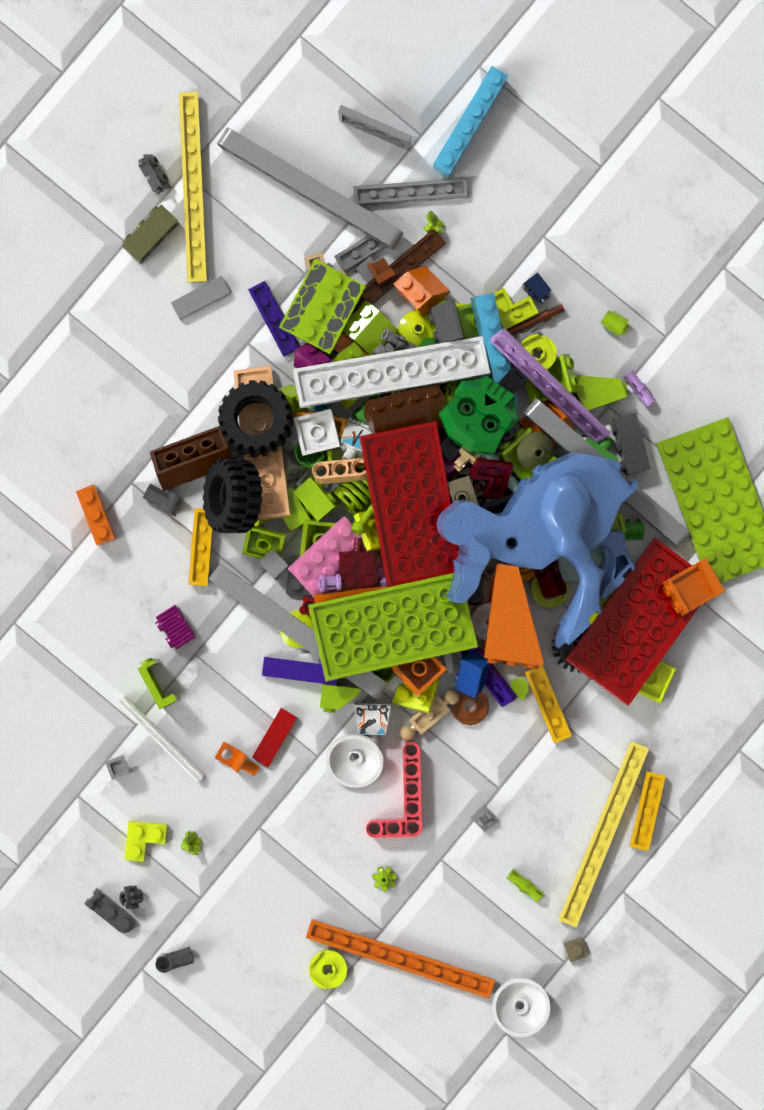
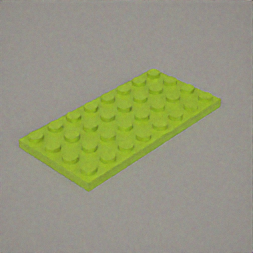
M729 418L721 419L656 443L687 529L691 532L690 538L698 560L707 559L720 583L763 568L764 512Z
M455 573L308 605L325 682L478 648L467 601L456 603L445 596V594H449L447 590H451L449 586H452L450 582H453L452 578H454L453 575Z

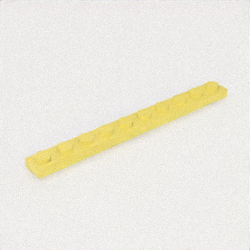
M198 92L179 93L187 281L188 283L207 282L199 94Z
M630 741L559 915V921L577 928L649 748Z

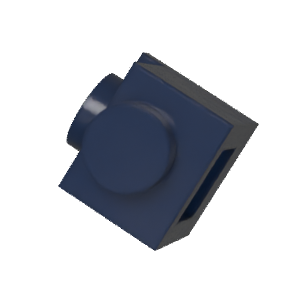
M538 272L521 286L523 290L525 288L528 289L527 293L532 300L536 299L541 304L550 298L549 294L552 291Z

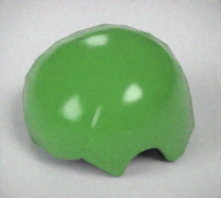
M298 442L295 446V457L304 468L312 469L316 463L323 462L325 459V451L302 456L300 443Z

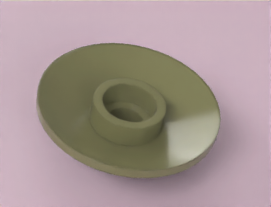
M531 432L518 443L516 450L517 459L523 467L533 470L540 464L543 466L551 459L553 445L547 435L541 432ZM539 449V454L536 456L535 452Z

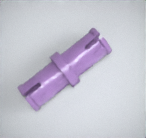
M634 370L623 377L634 390L633 394H637L646 408L656 401L647 390V385L640 381Z

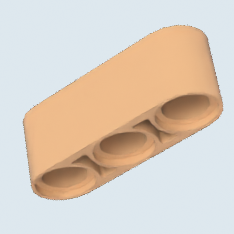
M360 458L318 462L312 468L313 476L320 484L367 479L365 470L362 473L356 472L357 467L364 466L363 459ZM339 468L346 469L345 473L341 475L336 472ZM322 469L327 471L324 476L317 475L318 471Z

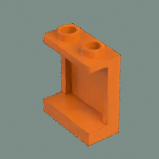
M706 558L663 582L665 594L671 597L674 602L673 607L678 614L680 613L681 616L725 592Z

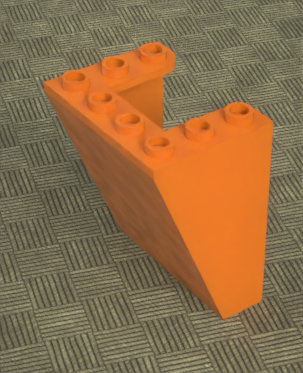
M496 564L495 575L491 578L488 603H491L490 617L487 620L486 641L483 640L482 650L485 653L484 658H488L487 662L499 664V660H503L505 665L518 666L519 663H523L522 667L538 669V665L543 666L544 662L519 567Z

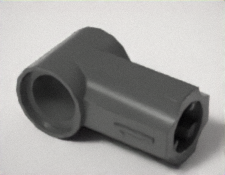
M152 484L147 487L143 496L148 502L161 507L160 509L173 516L177 515L184 501L179 496L163 491Z
M190 946L160 954L155 962L156 969L161 973H167L172 969L194 963ZM166 958L170 964L168 967L163 968L159 965V960Z

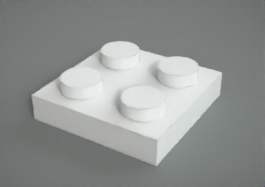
M332 409L294 418L302 456L341 447Z

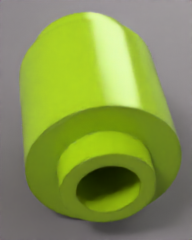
M608 310L601 321L604 328L617 336H620L621 333L625 335L630 327L627 324L629 320L615 311L611 312Z

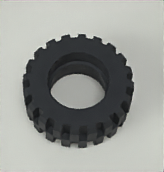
M249 380V384L245 385L244 382L239 383L238 388H231L229 390L230 394L223 397V404L219 406L218 423L224 439L230 444L232 449L238 450L240 454L245 456L249 454L251 457H257V455L262 454V457L268 456V452L272 451L275 453L280 445L284 446L286 438L291 435V427H293V414L288 399L275 385H267L266 381L260 380V383H256L255 380ZM252 403L266 404L274 414V421L271 427L259 435L246 434L238 425L239 413L244 407Z
M220 459L212 464L208 470L209 473L205 477L206 482L203 486L205 518L208 520V525L216 532L246 533L255 526V523L258 521V515L261 512L260 507L263 500L261 477H259V472L255 466L248 460Z

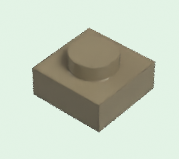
M582 937L563 943L570 963L588 957Z

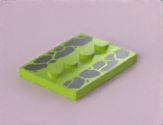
M314 259L279 328L331 355L366 285Z

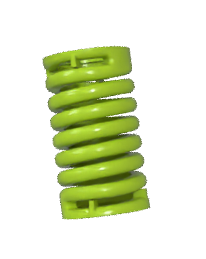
M357 467L356 472L362 473L365 467ZM367 479L341 482V486H337L332 491L338 502L353 516L358 511L363 510V506L358 499L364 505L369 504L370 494L369 490L365 487V485L368 487ZM345 496H347L351 500V504L347 501Z

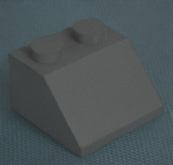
M449 300L431 307L432 313H428L430 324L435 325L436 331L433 332L435 343L440 344L463 340L455 300Z

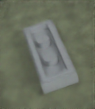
M369 235L338 253L334 258L346 273L368 257H372L385 249L387 244L383 245L372 239V235Z
M222 276L176 299L171 304L179 319L182 320L231 293Z

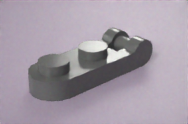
M96 888L93 892L94 895L85 901L84 904L89 909L97 913L119 932L128 933L134 928L135 920L133 916L100 889ZM99 899L104 902L101 907L96 904Z

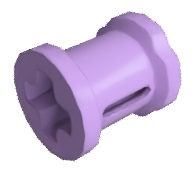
M340 574L335 576L319 575L320 592L331 589L341 590Z

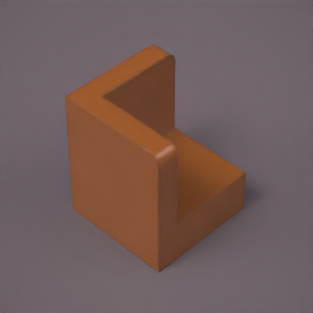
M385 258L373 264L371 262L367 264L378 287L395 278V273L392 268L390 269Z

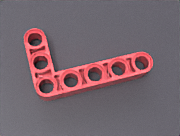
M409 741L403 746L404 818L371 819L366 825V832L370 837H415L422 831L420 748L414 741ZM407 746H416V754L408 755L406 753ZM410 764H414L417 767V772L413 775L408 774L406 771L407 766ZM409 784L417 785L418 790L416 793H408L407 786ZM410 803H415L418 805V810L415 813H410L407 810V806ZM415 822L418 824L419 828L416 832L408 830L410 823ZM377 823L380 826V831L372 833L369 830V826ZM397 823L400 828L398 832L392 833L388 829L389 825Z

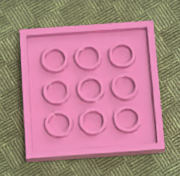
M344 516L287 568L313 598L316 593L336 591L331 589L320 592L319 575L335 576L338 574V551L354 549V538L361 537L351 530L353 526ZM362 539V549L366 550L365 544ZM378 555L379 582L385 577L382 558Z

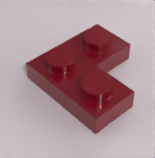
M475 458L470 475L474 479L487 480L483 490L484 497L501 498L504 496L514 466L512 462Z

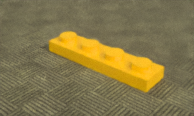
M199 508L194 509L188 585L208 586L213 529L207 523L205 511Z
M538 666V669L526 671L525 675L553 743L571 737V732L544 667Z
M646 771L629 844L630 847L649 851L666 778L665 775Z

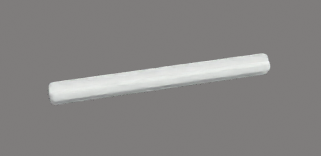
M124 696L118 701V704L196 782H200L205 775L127 697Z

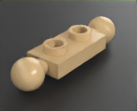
M450 689L445 693L443 700L437 696L434 699L430 714L419 711L409 719L412 723L411 726L401 728V739L411 741L416 731L422 735L451 711L447 706L449 704L454 705L459 701V693L454 689Z

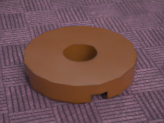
M457 691L460 696L459 701L451 705L454 717L462 724L467 725L481 722L488 714L489 709L488 698L484 692L481 691L474 699ZM472 700L475 703L473 711L465 710L464 704L466 701Z

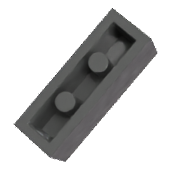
M637 414L614 418L610 428L612 435H616L617 438L615 448L617 454H621L622 461H620L622 472H625L627 476L651 469Z

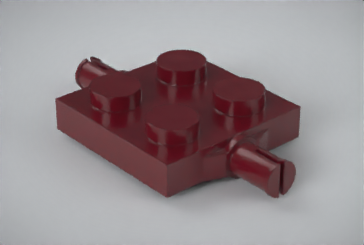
M361 537L354 538V549L338 551V574L341 576V590L378 587V551L362 549Z

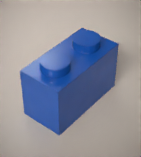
M471 650L465 656L463 655L458 663L460 669L455 676V681H457L455 690L475 699L484 689L490 665L487 662L488 658H484V656Z

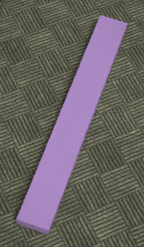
M503 328L490 338L489 341L590 439L599 443L609 437L611 432L569 393L509 332Z

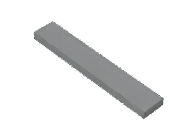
M467 178L353 186L354 202L360 206L469 197Z

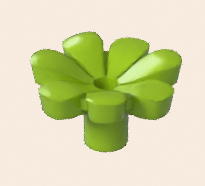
M429 211L426 215L428 224L424 226V230L427 233L432 229L439 233L444 232V222L438 221V216L433 211Z
M188 831L185 833V838L182 839L181 849L191 852L192 855H198L202 851V848L199 846V844H202V839H196V832Z
M387 866L385 870L382 867L377 868L378 874L374 873L372 875V879L376 880L374 883L375 888L381 886L382 891L386 892L388 891V886L391 888L396 886L393 880L397 878V874L391 873V867Z

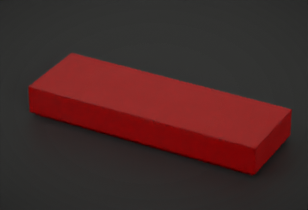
M280 708L252 758L269 767L295 723L297 716Z

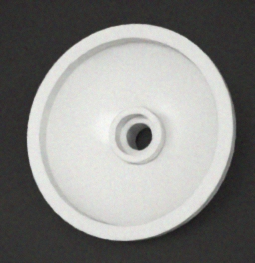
M348 734L341 736L330 745L326 754L328 772L338 783L348 787H364L373 783L383 769L384 758L380 747L372 739L364 735Z
M515 978L505 982L496 991L492 1001V1013L497 1025L504 1032L516 1037H527L540 1031L546 1024L550 1014V1001L545 990L537 982L527 978ZM522 1002L524 1006L517 1008V1003Z

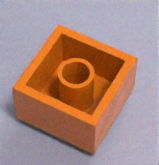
M436 657L391 668V671L416 698L447 670Z

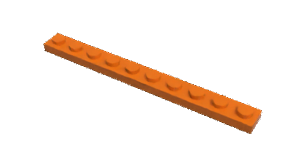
M315 919L311 920L306 935L308 939L486 998H490L495 983L493 978Z

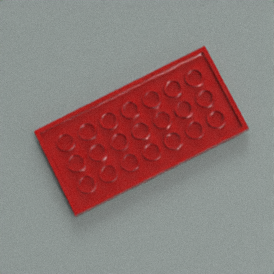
M436 421L359 436L387 587L454 573V562L452 560L458 558L457 551H459V545H455L442 538L437 531L436 524L441 512L451 505Z
M656 538L652 539L634 564L636 569L628 572L624 582L615 590L602 608L601 613L596 616L565 659L626 706H629L699 608L697 607L683 616L675 611L673 607L674 602L663 590V582L692 565Z

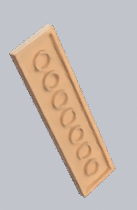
M271 366L233 371L235 389L239 387V383L249 384V380H255L256 383H260L261 380L266 381L267 385H274ZM263 403L247 405L239 413L240 429L249 435H259L266 432L273 424V411L268 405ZM280 445L275 453L272 451L268 452V456L262 457V454L257 455V457H251L249 454L244 455V460L251 462L258 470L262 481L263 500L258 520L290 516L282 446Z

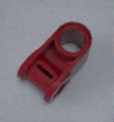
M555 561L542 570L535 569L534 574L545 599L549 600L566 593V584Z

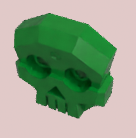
M488 376L477 380H462L454 391V398L439 413V419L447 437L472 454L495 455L504 434H510L519 420L515 409V395ZM485 399L492 404L485 406ZM467 406L470 408V411L465 412L463 408ZM492 423L494 428L489 429L487 424Z

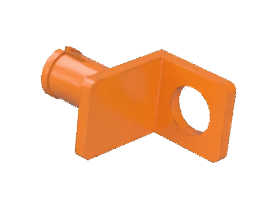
M226 742L222 743L215 755V759L228 765L237 773L241 769L255 776L260 767L247 760V755L241 750ZM225 749L232 751L230 759L222 757V752Z

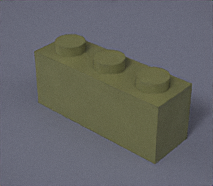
M162 204L159 207H154L149 213L150 217L146 221L142 220L136 226L137 230L132 235L128 234L123 240L124 244L122 247L139 264L180 224L178 219Z

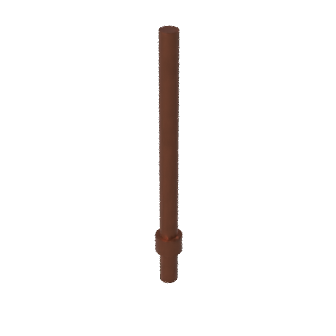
M562 304L550 310L546 309L540 312V315L515 325L506 331L514 335L544 321L545 323L552 320L551 317L565 310Z

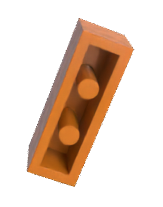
M93 484L76 491L96 545L101 546L117 540L97 486Z

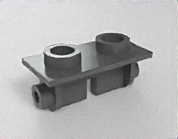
M144 154V158L138 160V166L145 177L150 174L152 175L147 180L152 191L160 194L163 192L162 188H171L168 183L169 178L162 172L159 166V160L153 154Z

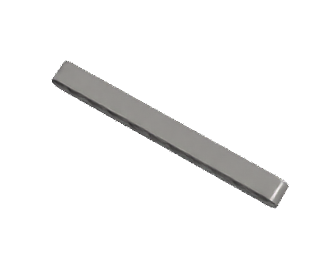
M229 127L225 129L217 142V145L367 236L372 235V239L383 245L387 244L386 247L391 250L395 249L404 234L395 226Z
M535 398L523 414L566 452H578L605 458L538 399ZM620 470L618 471L628 483L631 482ZM637 487L636 491L624 501L676 547L679 548L691 535L687 528L641 488Z
M219 563L209 577L210 581L320 659L313 629ZM373 672L346 677L377 700L388 686L386 681Z

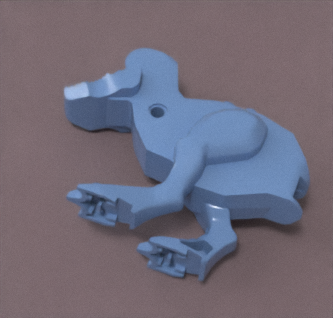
M571 452L543 466L540 464L532 471L533 475L529 479L525 477L517 484L519 488L515 490L502 513L493 514L466 499L454 501L441 512L436 523L437 531L442 538L455 545H459V551H457L458 558L452 560L454 562L453 569L455 571L453 572L455 574L453 575L454 578H452L453 582H450L452 586H449L451 590H447L449 594H445V596L456 603L466 602L477 590L481 574L492 558L517 567L542 570L557 558L563 556L575 568L579 576V586L567 609V613L562 616V620L558 623L559 628L555 636L554 645L557 649L565 643L569 645L589 627L591 623L588 619L594 613H601L600 598L604 600L624 582L625 578L622 575L628 569L632 571L636 569L627 552L625 533L617 529L611 530V527L621 504L636 491L639 482L633 480L628 483L618 472L621 464L617 460ZM511 538V543L507 546V541ZM597 545L604 549L605 560L601 568L596 566L590 553Z

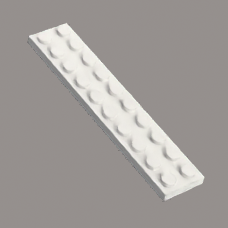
M483 336L293 369L300 408L490 375Z

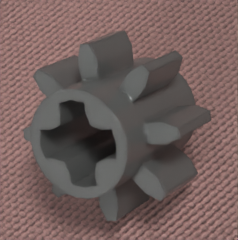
M136 885L125 886L124 891L119 895L121 905L126 906V909L139 908L138 903L143 901L141 889H137Z

